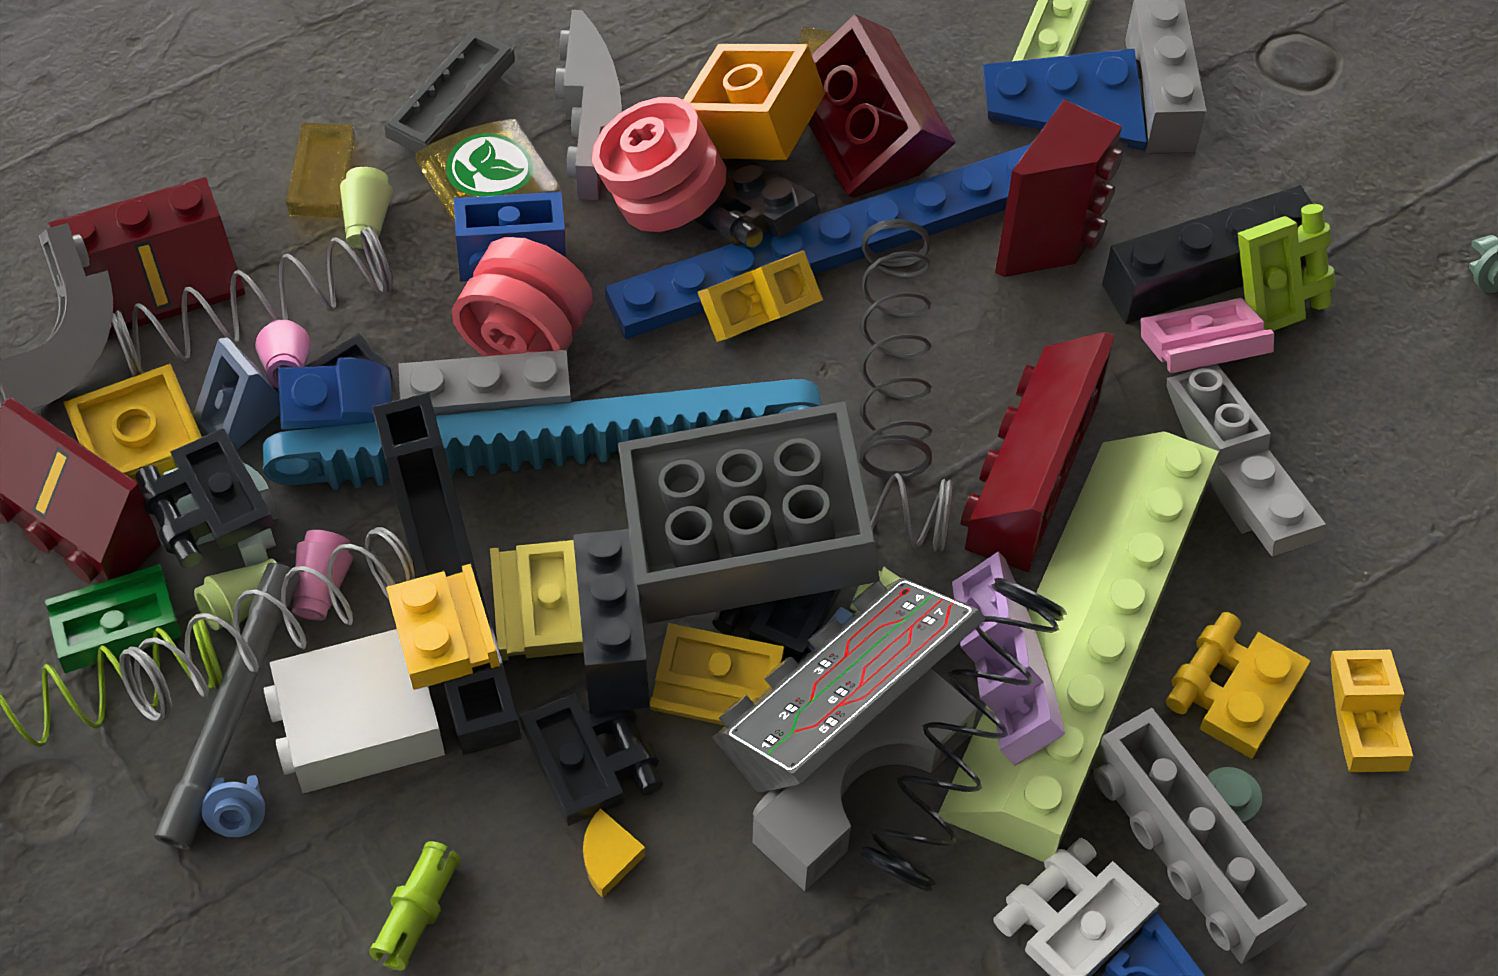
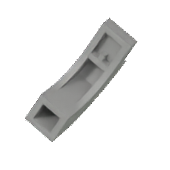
M68 223L47 228L39 235L58 294L59 312L55 327L46 341L38 348L0 359V407L10 396L31 411L62 397L80 383L91 371L107 342L113 316V295L108 270L85 276L83 268L89 266L87 249L79 234L72 236Z

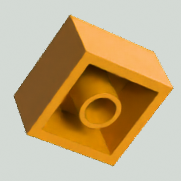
M718 44L683 100L692 104L708 137L712 140L722 159L775 161L788 159L823 99L825 91L808 44Z

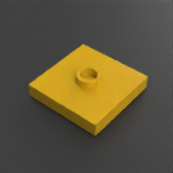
M171 364L63 402L79 443L135 482H137L135 478L137 471L148 465L156 466L161 476L164 475V472L176 469L170 451L202 438Z

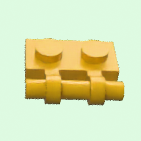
M1223 612L1216 623L1206 626L1197 640L1198 651L1190 663L1182 664L1172 678L1174 688L1166 699V705L1178 714H1185L1193 702L1205 708L1208 712L1202 721L1200 730L1253 759L1304 676L1311 660L1260 632L1256 634L1248 649L1236 643L1234 639L1242 625L1241 621L1234 614ZM1218 663L1233 671L1224 687L1215 684L1209 677Z

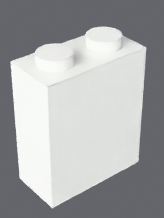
M397 629L269 662L275 685L264 687L265 698L272 723L283 720L287 736L276 739L284 775L296 772L303 794L445 755L428 686L413 690Z

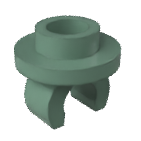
M1488 235L1472 241L1471 246L1480 253L1481 258L1469 263V269L1473 273L1475 284L1481 290L1487 293L1498 292V238L1494 235Z

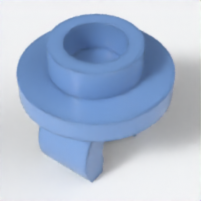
M256 775L248 776L247 784L240 782L224 783V778H216L213 781L211 790L206 794L202 805L203 820L212 831L226 837H242L253 833L261 826L266 807L265 801L260 794Z

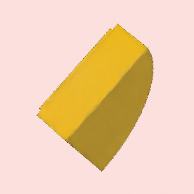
M601 808L587 827L583 841V856L589 881L596 892L603 898L646 854L645 846Z

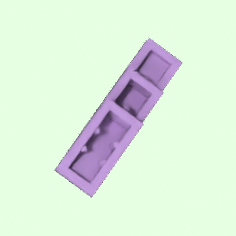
M999 551L952 582L954 599L979 609L984 616L1003 617L1032 623L1026 607L1008 599L992 588L991 584H994V579L998 577L1016 583L1006 559ZM982 622L979 625L982 630L1031 674L1034 681L1030 685L1022 686L977 677L980 699L1004 724L1008 736L998 739L1000 751L1015 766L1063 736L1065 731L1056 693L1035 630L1003 623ZM976 629L960 642L961 648L975 662L976 671L1028 680L1017 668L995 651L979 635ZM996 725L997 733H1003Z

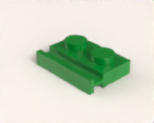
M160 564L45 600L50 615L49 620L57 656L65 674L97 664L98 650L102 645L107 647L115 658L119 657L124 649L139 647L145 639L153 638V633L158 627L163 629L171 639L182 637L167 588V582ZM159 634L158 639L164 640L163 637ZM104 653V654H103V660H104V661H107V660H109V658H108L107 655Z

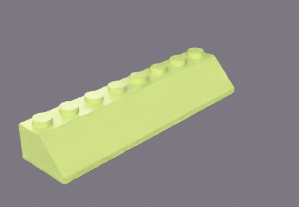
M1165 431L1102 443L1036 592L1063 607L1067 615L1063 616V621H1056L1060 630L1053 633L1035 630L1056 693L1065 734L1015 766L1000 751L998 739L973 735L962 762L978 776L982 789L976 792H962L949 789L938 813L945 822L1042 862H1045L1052 854L1056 853L1094 763L1102 736L1106 734L1202 500L1219 451ZM1028 610L1032 624L1053 627L1037 612ZM986 705L985 708H987L993 715H995L994 712ZM982 714L976 730L997 733L996 724L986 715ZM959 767L952 784L977 786L973 779Z

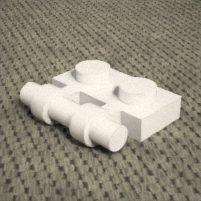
M1079 838L1067 850L1058 849L1055 854H1052L1044 862L1046 869L1028 886L1020 884L1006 897L1008 905L993 918L997 928L1009 937L1024 923L1032 925L1038 931L1027 942L1025 952L1050 976H1092L1155 914L1160 905L1113 861L1097 877L1094 876L1085 866L1096 857V851L1083 838ZM1062 888L1070 889L1077 896L1059 913L1047 904Z

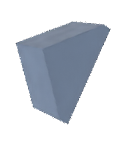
M228 337L217 341L193 418L202 437L224 428L235 449L238 450L280 414L279 392L270 384L262 371Z

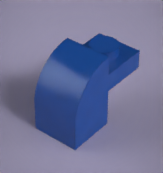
M338 358L336 366L287 367L278 369L281 429L322 428L375 422L372 407L393 401L390 371L384 365L374 361L358 358Z

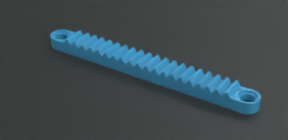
M790 379L436 416L451 477L456 468H462L468 476H474L478 466L483 465L490 474H496L502 463H507L510 469L516 472L519 471L523 461H529L534 469H541L545 459L550 458L557 467H563L569 456H573L579 465L585 464L590 454H596L601 462H607L611 452L619 453L618 443L817 407L822 406L819 388L815 383L805 379ZM376 422L285 431L268 437L263 443L264 474L267 479L278 484L301 485L328 482L333 491L340 489L344 480L350 479L355 488H362L368 477H373L378 486L385 485L389 477Z

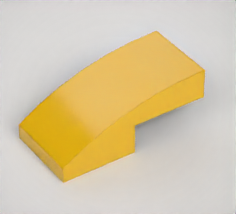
M804 250L697 292L716 342L726 340L769 321L779 319L823 301Z
M1391 650L1332 651L1330 661L1334 700L1348 771H1409L1413 753L1400 713L1404 692Z

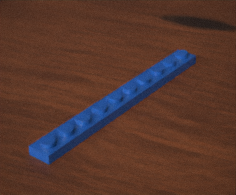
M1031 144L814 216L780 238L770 232L763 233L762 241L756 247H749L745 244H730L605 286V300L624 338L627 339L704 313L698 291L797 252L805 251L813 275L865 258L862 250V236L869 227L878 222L890 219L911 221L923 227L930 236L1006 210L1012 170ZM888 228L874 233L869 238L867 244L870 250L877 254L921 239L922 236L906 228Z

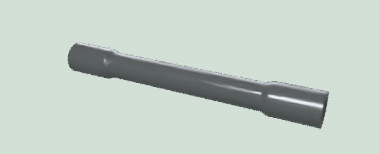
M268 563L257 590L268 593L281 602V588L286 574L292 568L280 563ZM295 573L289 579L286 586L287 609L301 576L299 573ZM254 595L248 611V620L241 634L257 659L259 666L257 674L248 669L242 659L238 646H236L182 779L172 792L154 836L156 840L170 847L181 850L190 849L203 818V800L211 790V785L216 778L276 628L284 619L282 610L266 597Z

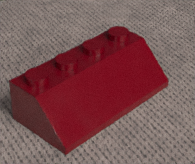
M1102 332L1045 346L1036 367L1028 364L1025 366L1016 392L1017 396L1023 398L1018 409L1008 406L998 433V438L1004 439V442L999 452L993 449L989 450L980 473L979 481L986 483L981 495L970 494L962 513L960 525L968 527L964 550L986 558L999 551L1009 566L1029 573L1100 400L1116 335Z

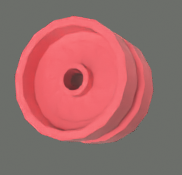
M678 97L653 98L639 102L619 113L603 128L593 146L591 161L608 191L612 193L617 206L627 222L641 231L662 232L681 227L701 216L717 200L726 183L727 168L712 140L708 137L692 104Z
M504 237L491 242L474 270L473 278L469 279L452 307L453 324L462 338L482 356L568 350L573 341L572 335L579 329L593 305L592 288L584 274L572 262L550 247L526 238Z

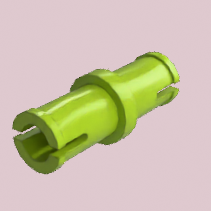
M434 841L426 842L405 886L396 888L390 900L393 909L378 938L369 949V954L377 962L381 960L385 953L388 957L383 964L384 966L393 970H405L426 925L434 924L441 911L438 902L452 874L461 862L460 856L454 850L450 851L446 859L442 858L448 846Z

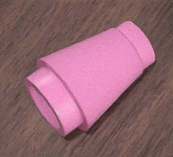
M290 320L271 322L259 332L256 338V352L272 386L278 388L277 375L279 368L304 367L311 351V340L308 333L300 325Z
M324 530L307 531L304 541L297 544L295 567L305 566L327 577L328 563L332 552L339 545L351 544V542L347 538L333 532ZM350 549L342 550L335 557L332 565V581L338 589L354 559L349 553ZM298 572L301 577L293 595L292 612L297 616L310 620H325L328 610L332 605L328 585L312 573Z

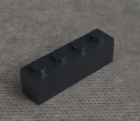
M1299 185L1111 245L1102 286L1125 324L1243 286L1238 233L1283 216H1287L1295 221L1298 229L1302 225L1301 209L1313 203L1302 186ZM1304 255L1300 257L1301 267L1306 265V257Z

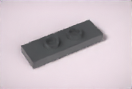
M472 29L384 125L386 138L428 159L515 62L514 49Z

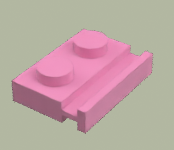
M1243 298L1141 318V338L1161 362H1167V370L1170 374L1274 352V332L1271 329L1264 330V321Z

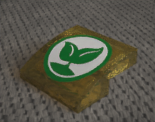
M515 119L487 123L452 134L417 151L415 161L454 223V198L560 192L561 189Z

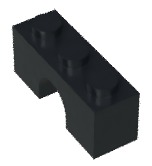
M629 529L573 534L589 713L650 708L646 649Z

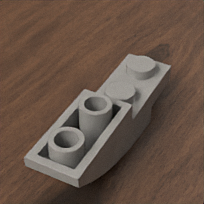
M572 10L570 30H561L560 61H566L565 68L556 69L555 96L556 98L564 99L566 120H571L572 138H578L577 147H568L567 177L576 178L578 199L598 200L601 178L591 161L593 146L603 128L622 112L620 86L613 60L598 30L582 10Z
M1209 365L1167 378V389L1187 439L1219 451L1209 482L1239 531L1243 534L1253 530L1272 557L1323 540L1325 522L1270 452L1269 442L1271 433L1219 365Z

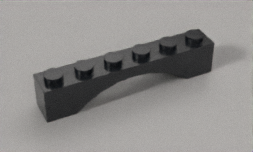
M428 392L373 406L372 411L416 578L443 571L446 577L462 573V566L471 564L497 650L500 666L491 668L490 663L472 667L473 674L444 682L462 753L466 755L521 740L516 710L474 564L430 394Z

